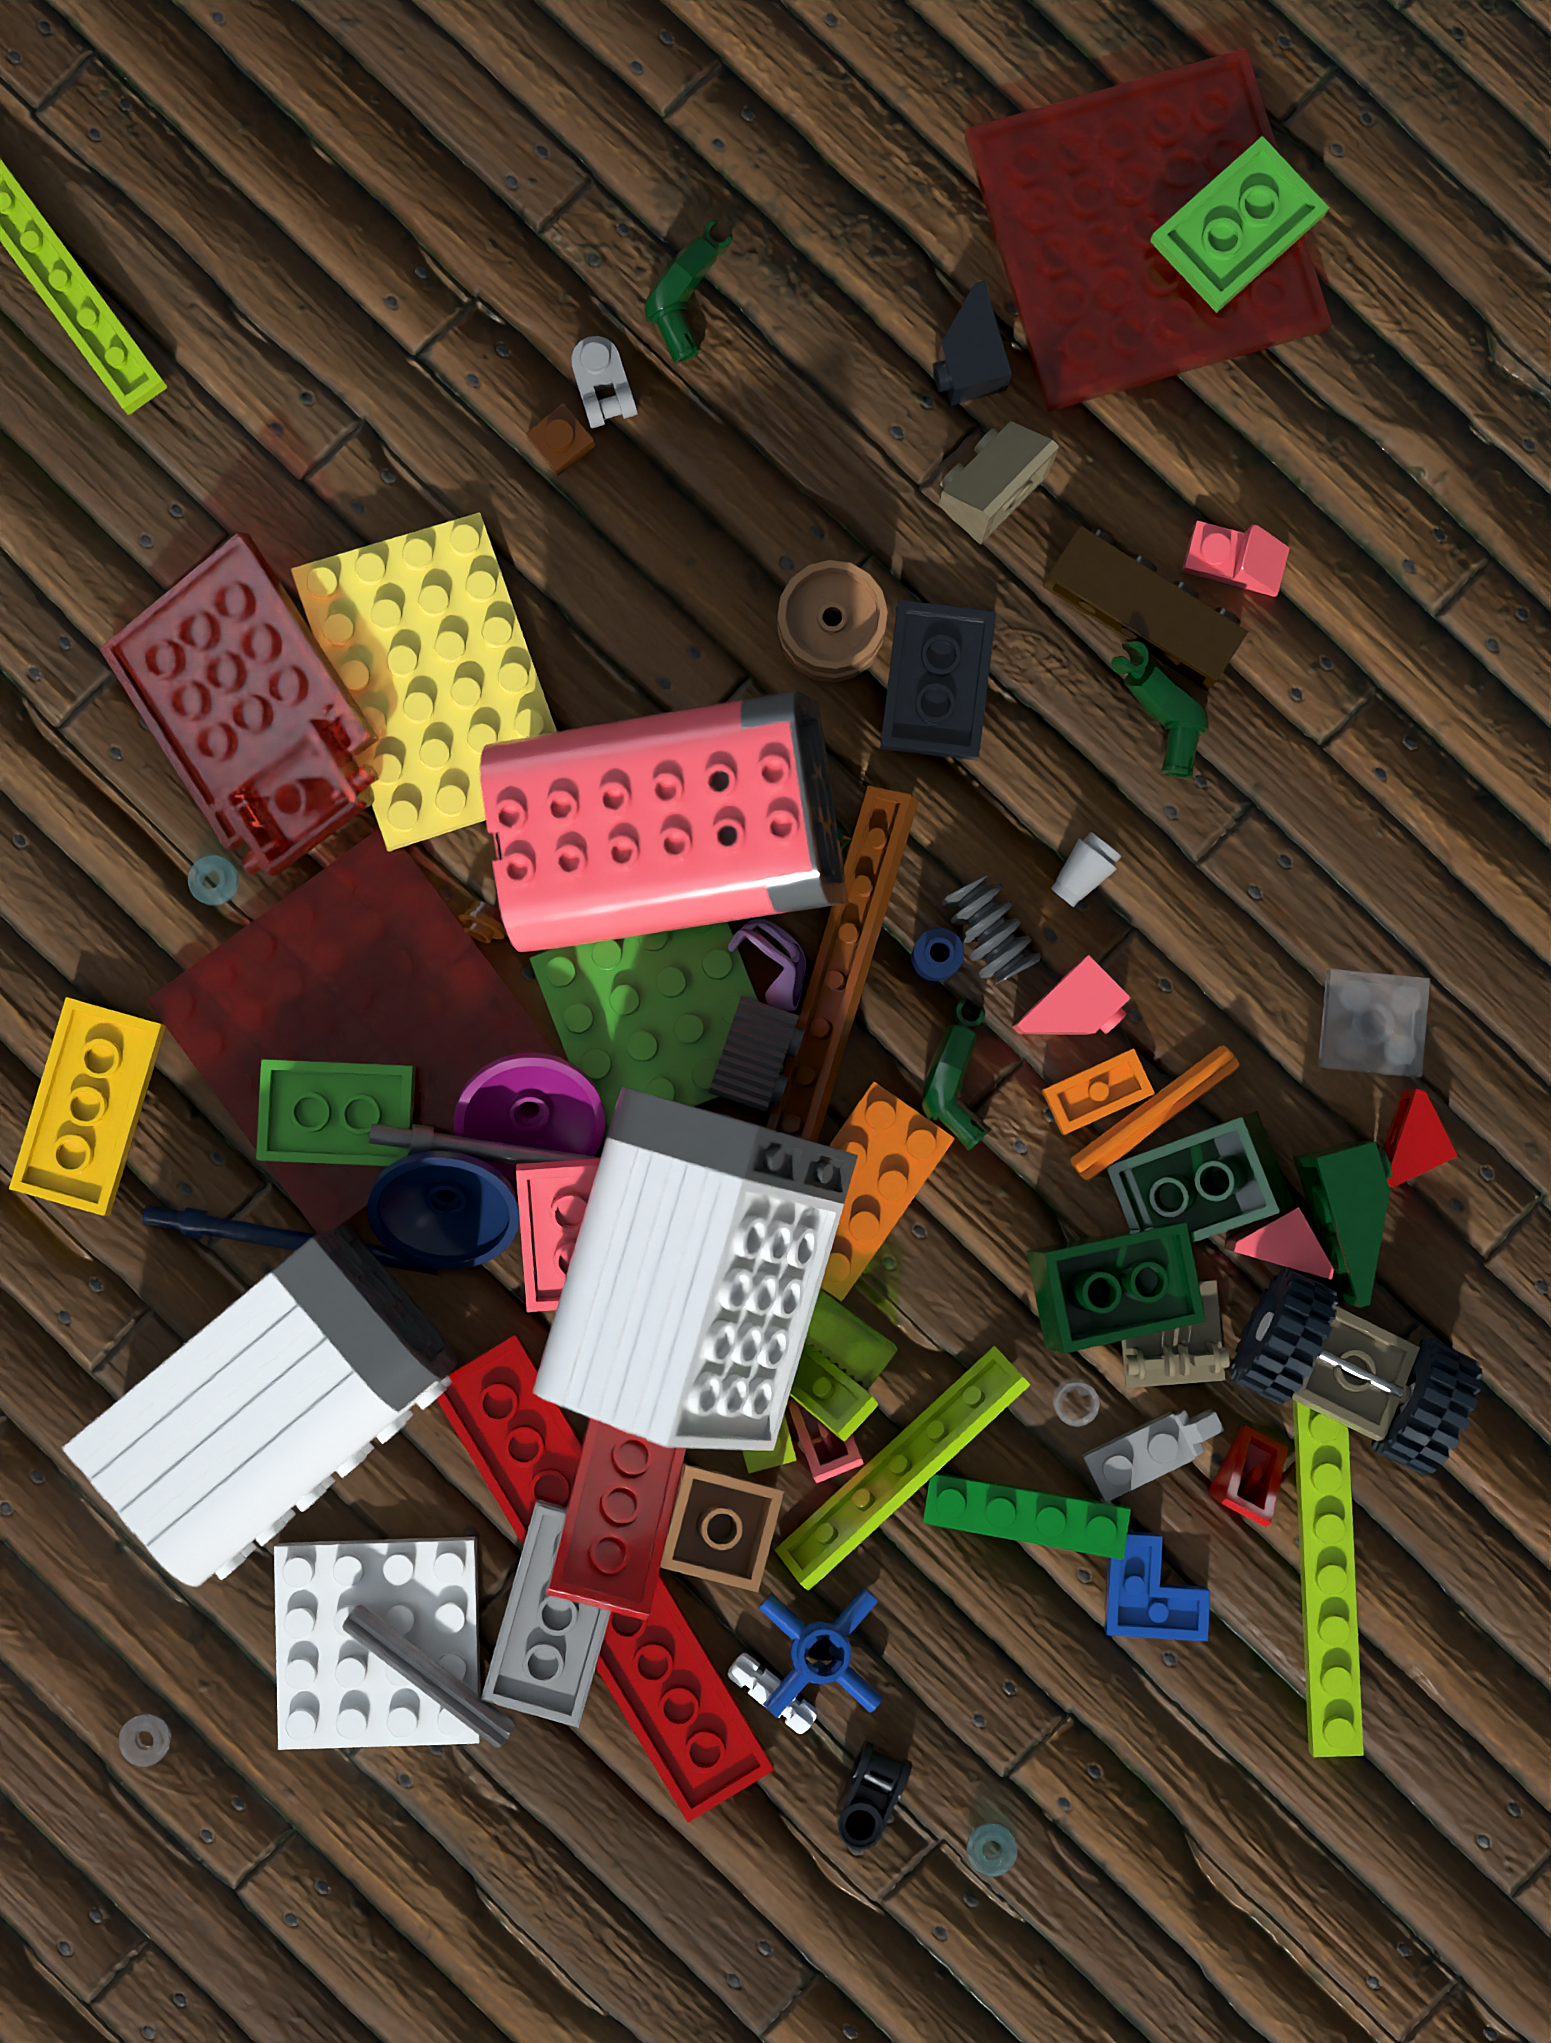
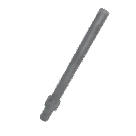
M371 1123L368 1143L408 1149V1154L410 1155L429 1151H449L469 1155L480 1160L512 1165L601 1158L435 1133L434 1127L416 1124L412 1125V1129Z

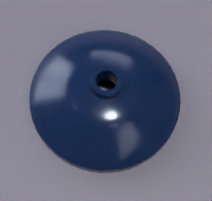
M449 1151L421 1152L395 1161L385 1168L374 1181L367 1204L370 1226L376 1237L386 1248L409 1262L435 1269H464L492 1260L511 1244L518 1231L520 1221L518 1196L511 1183L502 1173L480 1159Z

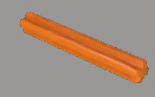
M1224 1045L1217 1047L1072 1156L1070 1163L1075 1172L1084 1181L1093 1179L1238 1070L1240 1064L1236 1056Z

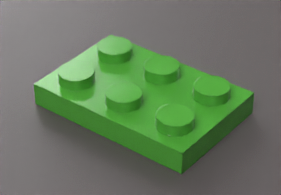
M1262 136L1156 230L1150 242L1217 313L1326 215L1330 207Z
M261 1059L256 1161L389 1166L395 1161L409 1156L408 1149L368 1143L371 1123L412 1129L416 1066Z

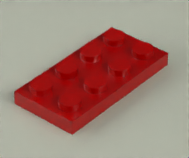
M588 1418L546 1595L643 1620L649 1617L685 1456V1447H666L600 1420Z

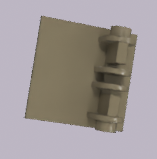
M1217 1280L1198 1281L1206 1322L1121 1341L1125 1388L1225 1380L1224 1368L1229 1367V1353L1227 1347H1222Z

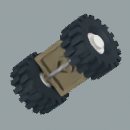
M1287 1267L1280 1270L1278 1276L1275 1275L1270 1281L1269 1288H1265L1260 1295V1302L1257 1306H1254L1250 1314L1251 1318L1248 1324H1245L1241 1333L1243 1337L1237 1343L1235 1349L1237 1355L1231 1364V1368H1233L1230 1373L1232 1381L1280 1405H1283L1285 1401L1289 1402L1293 1399L1373 1439L1371 1445L1375 1452L1423 1476H1427L1428 1472L1432 1474L1437 1471L1438 1464L1443 1465L1449 1458V1450L1451 1448L1456 1449L1460 1442V1433L1462 1430H1467L1471 1421L1468 1419L1469 1414L1476 1409L1478 1400L1475 1399V1396L1481 1391L1482 1381L1479 1379L1483 1375L1482 1368L1479 1367V1361L1430 1337L1420 1340L1419 1346L1414 1345L1337 1307L1338 1297L1335 1290Z

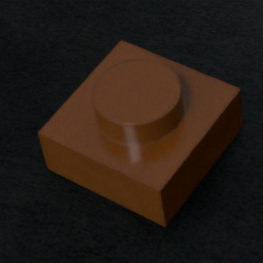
M564 403L526 432L529 442L557 476L596 446L594 439Z

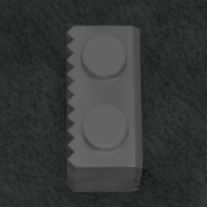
M741 996L709 1088V1093L764 1112L767 1111L769 1103L779 1106L789 1078L779 1074L786 1055L793 1058L796 1057L805 1029L796 1027L799 1016Z

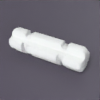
M742 1653L734 1660L727 1675L741 1688L746 1685L749 1688L748 1694L763 1705L782 1681L767 1669L762 1672L758 1669L760 1666L759 1662L749 1654ZM796 1697L781 1713V1715L786 1717L785 1723L799 1734L804 1733L812 1726L818 1714L816 1708L805 1699L799 1702Z

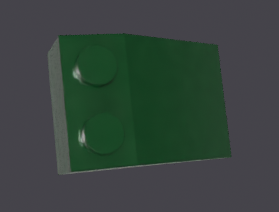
M1258 1110L1107 1167L1131 1231L1187 1222L1190 1242L1193 1243L1275 1215L1294 1205Z
M1347 1141L1294 1156L1293 1159L1316 1238L1334 1268L1332 1280L1329 1279L1331 1289L1337 1292L1336 1296L1340 1302L1356 1307L1370 1305L1390 1195L1387 1179L1392 1177L1391 1164L1383 1148L1378 1149L1376 1141Z
M1187 1222L1074 1240L1026 1251L1045 1349L1065 1354L1206 1322Z

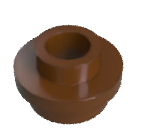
M472 900L469 908L461 910L459 920L465 925L463 930L470 937L484 943H490L492 938L499 940L504 938L507 931L504 927L501 910L479 900Z

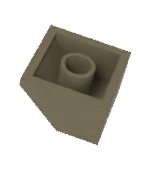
M1012 421L1000 432L992 428L974 448L978 455L966 467L958 463L941 481L940 486L944 490L941 493L939 506L981 545L1048 476L1060 446L1052 439Z

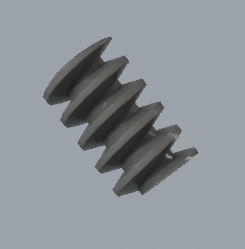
M987 875L947 896L941 902L943 909L960 908L952 917L951 924L953 926L969 925V928L961 935L960 940L962 943L978 942V946L971 952L969 957L971 961L987 959L988 963L980 970L979 976L980 978L996 977L997 981L992 985L994 986L1036 964L1041 959L1039 953L1023 954L1022 951L1032 939L1030 936H1013L1015 930L1022 924L1021 918L1004 919L1003 916L1013 906L1011 900L995 902L994 898L1004 887L1002 883L986 885L985 880L989 876Z

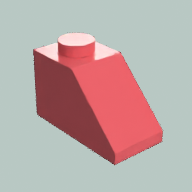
M1087 955L1057 982L1012 1028L1018 1034L1090 1035L1099 1029L1107 1034L1127 1015L1122 1006L1131 997Z

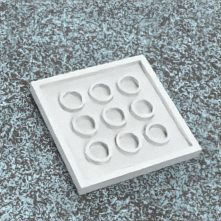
M477 1537L278 1543L274 1546L278 1750L480 1743L482 1739L480 1735L351 1637L342 1628L343 1622L356 1606L362 1605L481 1697Z

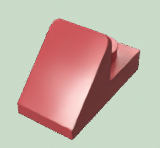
M1196 521L1191 533L1182 572L1276 597L1279 592L1290 548L1255 524H1251L1246 532L1243 533Z

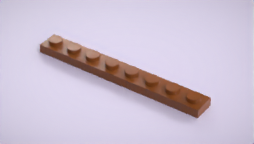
M873 786L867 787L844 864L849 903L833 905L796 1026L805 1029L796 1057L787 1056L782 1075L789 1078L779 1106L775 1104L772 1106L766 1129L818 1143L919 802L913 795Z

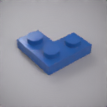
M1128 1531L1124 1560L1108 1557L1104 1632L1106 1635L1208 1641L1210 1590L1207 1586L1160 1584L1162 1535L1160 1533Z

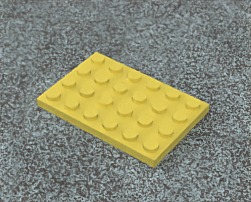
M481 513L472 514L291 568L299 597L387 851L485 821L486 817L480 782V759L484 746L489 743L557 732Z

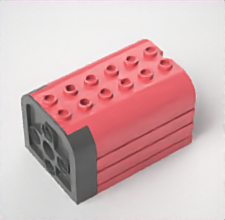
M797 690L489 743L482 750L480 782L488 833H494L498 861H493L499 905L509 939L519 952L563 948L849 903L840 841H838L837 821L819 702Z

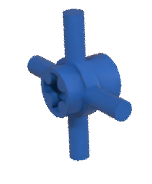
M863 1588L832 1624L822 1621L805 1624L773 1593H770L758 1608L792 1639L790 1656L794 1668L763 1703L776 1718L781 1715L808 1682L824 1685L836 1681L869 1713L873 1712L881 1703L883 1697L849 1666L852 1651L847 1637L878 1603L866 1589ZM824 1637L831 1641L828 1653L833 1657L832 1661L827 1666L821 1661H817L812 1665L806 1659L811 1646L816 1641H820Z

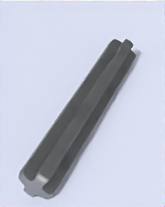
M356 1606L343 1622L342 1628L346 1633L491 1745L499 1748L509 1738L515 1726L513 1721L488 1702L482 1701L477 1693L364 1606Z

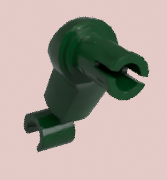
M718 220L708 222L701 237L692 239L667 264L653 285L644 304L646 322L657 325L668 347L667 349L673 364H679L681 361L685 362L702 352L684 311L687 309L686 305L694 289L713 267L717 256L726 252L733 239L732 233L724 242H716L711 238L710 232L714 230L719 222Z
M1139 641L1123 643L1122 648L1129 654L1130 662L1125 656L1114 657L1111 662L1112 669L1118 674L1128 673L1124 683L1144 710L1169 731L1161 773L1175 778H1192L1199 736H1203L1204 732L1209 730V720L1206 711L1187 691L1181 688L1153 662L1149 661L1148 649L1143 643Z
M963 999L957 1004L953 1012V1018L957 1025H950L946 1028L931 1060L923 1088L922 1108L928 1119L932 1117L935 1121L939 1118L969 1151L992 1129L961 1098L963 1093L960 1090L963 1088L964 1076L977 1040L976 1033L971 1031V1029L978 1026L985 1018V1009L981 1006L975 1021L965 1020L961 1014V1009L966 999Z

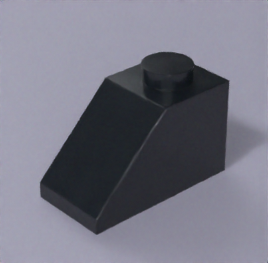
M985 281L974 284L941 342L938 362L933 363V373L939 392L947 391L951 406L1007 391L1011 379V369Z

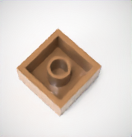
M683 1463L660 1568L759 1592L784 1491L771 1485Z

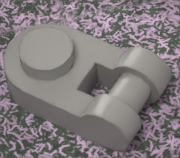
M600 336L587 337L580 341L573 350L571 360L591 429L605 425V419L621 414L623 419L638 415L622 361L615 345L607 338ZM614 387L616 395L601 400L597 399L595 392Z

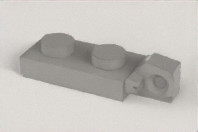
M1208 1409L1190 1419L1185 1410L1174 1414L1168 1412L1083 1453L1082 1457L1104 1502H1108L1195 1460L1196 1456L1205 1452L1201 1442L1223 1432L1224 1428L1216 1412H1213L1212 1409Z

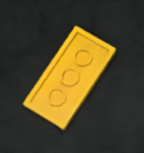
M65 998L9 1189L102 1216H109L111 1214L165 1032V1024L73 998Z

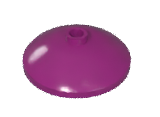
M520 1053L497 1059L481 1068L470 1078L462 1089L455 1106L454 1133L455 1136L595 1156L604 1137L605 1111L597 1087L580 1068L556 1056L542 1053ZM529 1101L537 1104L532 1109H525L521 1106L522 1103ZM482 1160L502 1173L513 1188L517 1189L516 1165Z

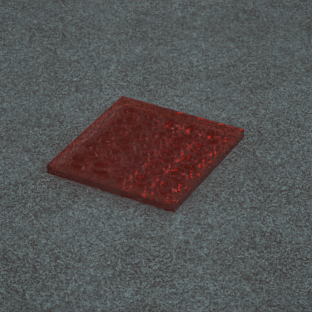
M1246 48L966 129L964 137L1048 412L1328 331L1332 325L1304 235L1217 313L1150 242L1156 230L1260 137L1263 136L1278 152Z
M380 828L147 999L152 1009L256 1151L261 1059L416 1066L413 1124L434 1127L435 1133L455 1135L454 1112L458 1097L466 1083L481 1068L497 1059L520 1053H542L560 1058L472 937L464 932L463 925L406 848L401 847L387 851ZM264 1161L318 1235L346 1223L367 1207L369 1193L374 1181L388 1167Z

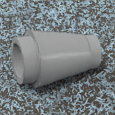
M1090 832L1083 841L1080 838L1078 839L1051 890L1074 907L1079 900H1082L1117 870L1114 865L1121 858V855L1094 833Z

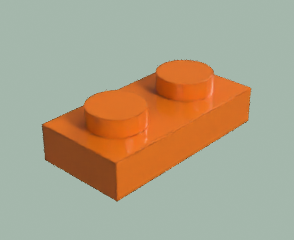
M1134 1048L1042 1089L1062 1135L1068 1134L1155 1094Z

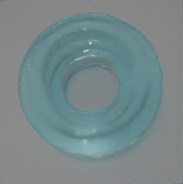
M211 855L199 859L191 867L188 875V886L191 893L197 900L208 905H220L229 901L235 895L239 885V876L236 868L230 861L220 856ZM217 871L220 876V882L215 888L208 889L205 885V877L209 872Z
M995 1823L984 1824L977 1827L968 1838L966 1846L968 1860L978 1873L989 1877H996L1005 1874L1014 1865L1017 1858L1016 1841L1012 1833L1004 1826ZM996 1841L1001 1845L997 1854L989 1856L982 1852L985 1843Z

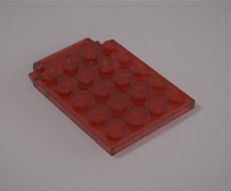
M238 532L99 648L223 847L236 850L244 843L248 844L251 852L241 859V863L250 874H255L263 868L266 874L278 876L373 804L375 796L371 785L379 779L378 774L368 763L359 768L354 759L377 742L379 737L249 533Z

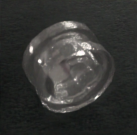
M1065 1379L1057 1385L1053 1392L1052 1403L1054 1410L1060 1419L1068 1425L1077 1427L1086 1425L1094 1420L1098 1414L1100 1406L1099 1397L1093 1387L1083 1379ZM1071 1390H1076L1080 1396L1088 1394L1089 1403H1082L1086 1410L1080 1414H1075L1071 1408L1063 1410L1062 1403L1063 1401H1069L1066 1394Z

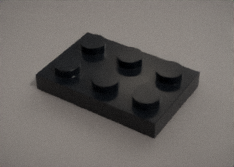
M898 600L880 749L978 760L995 628V611Z

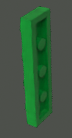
M937 1472L929 1479L923 1524L1124 1560L1131 1506Z

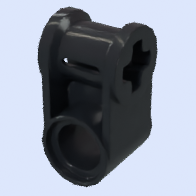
M866 1740L857 1753L848 1782L836 1808L839 1835L846 1845L857 1850L871 1848L882 1837L893 1808L901 1798L912 1770L911 1761L903 1759L899 1762L875 1751L873 1743ZM855 1810L868 1811L873 1816L872 1822L865 1829H852L846 1824L849 1814Z

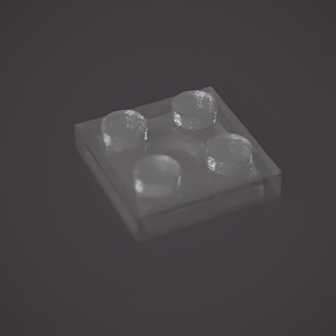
M1338 969L1327 970L1318 1068L1415 1078L1422 1077L1430 978Z

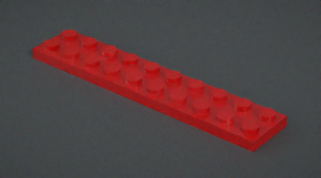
M516 1333L449 1374L448 1376L453 1382L437 1398V1401L524 1546L538 1499L567 1507L582 1447V1440L560 1405L547 1401L533 1393L539 1368L520 1336ZM659 1571L650 1615L646 1620L611 1611L596 1669L687 1823L774 1771V1763Z

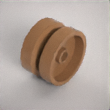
M836 560L822 561L810 564L794 575L780 596L777 616V633L782 653L794 669L815 681L837 683L853 679L869 668L882 648L888 610L882 589L868 572L849 562ZM829 617L839 619L837 626L831 627L825 623H828Z

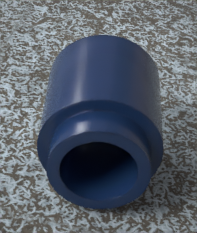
M934 928L926 931L919 937L912 949L911 959L913 967L921 977L930 981H942L951 977L960 968L964 960L962 941L954 932L945 928ZM942 944L947 948L949 955L946 961L936 962L931 958L930 949L933 945Z

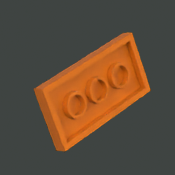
M874 1081L828 1146L858 1155L820 1286L841 1302L955 1140L952 1135Z

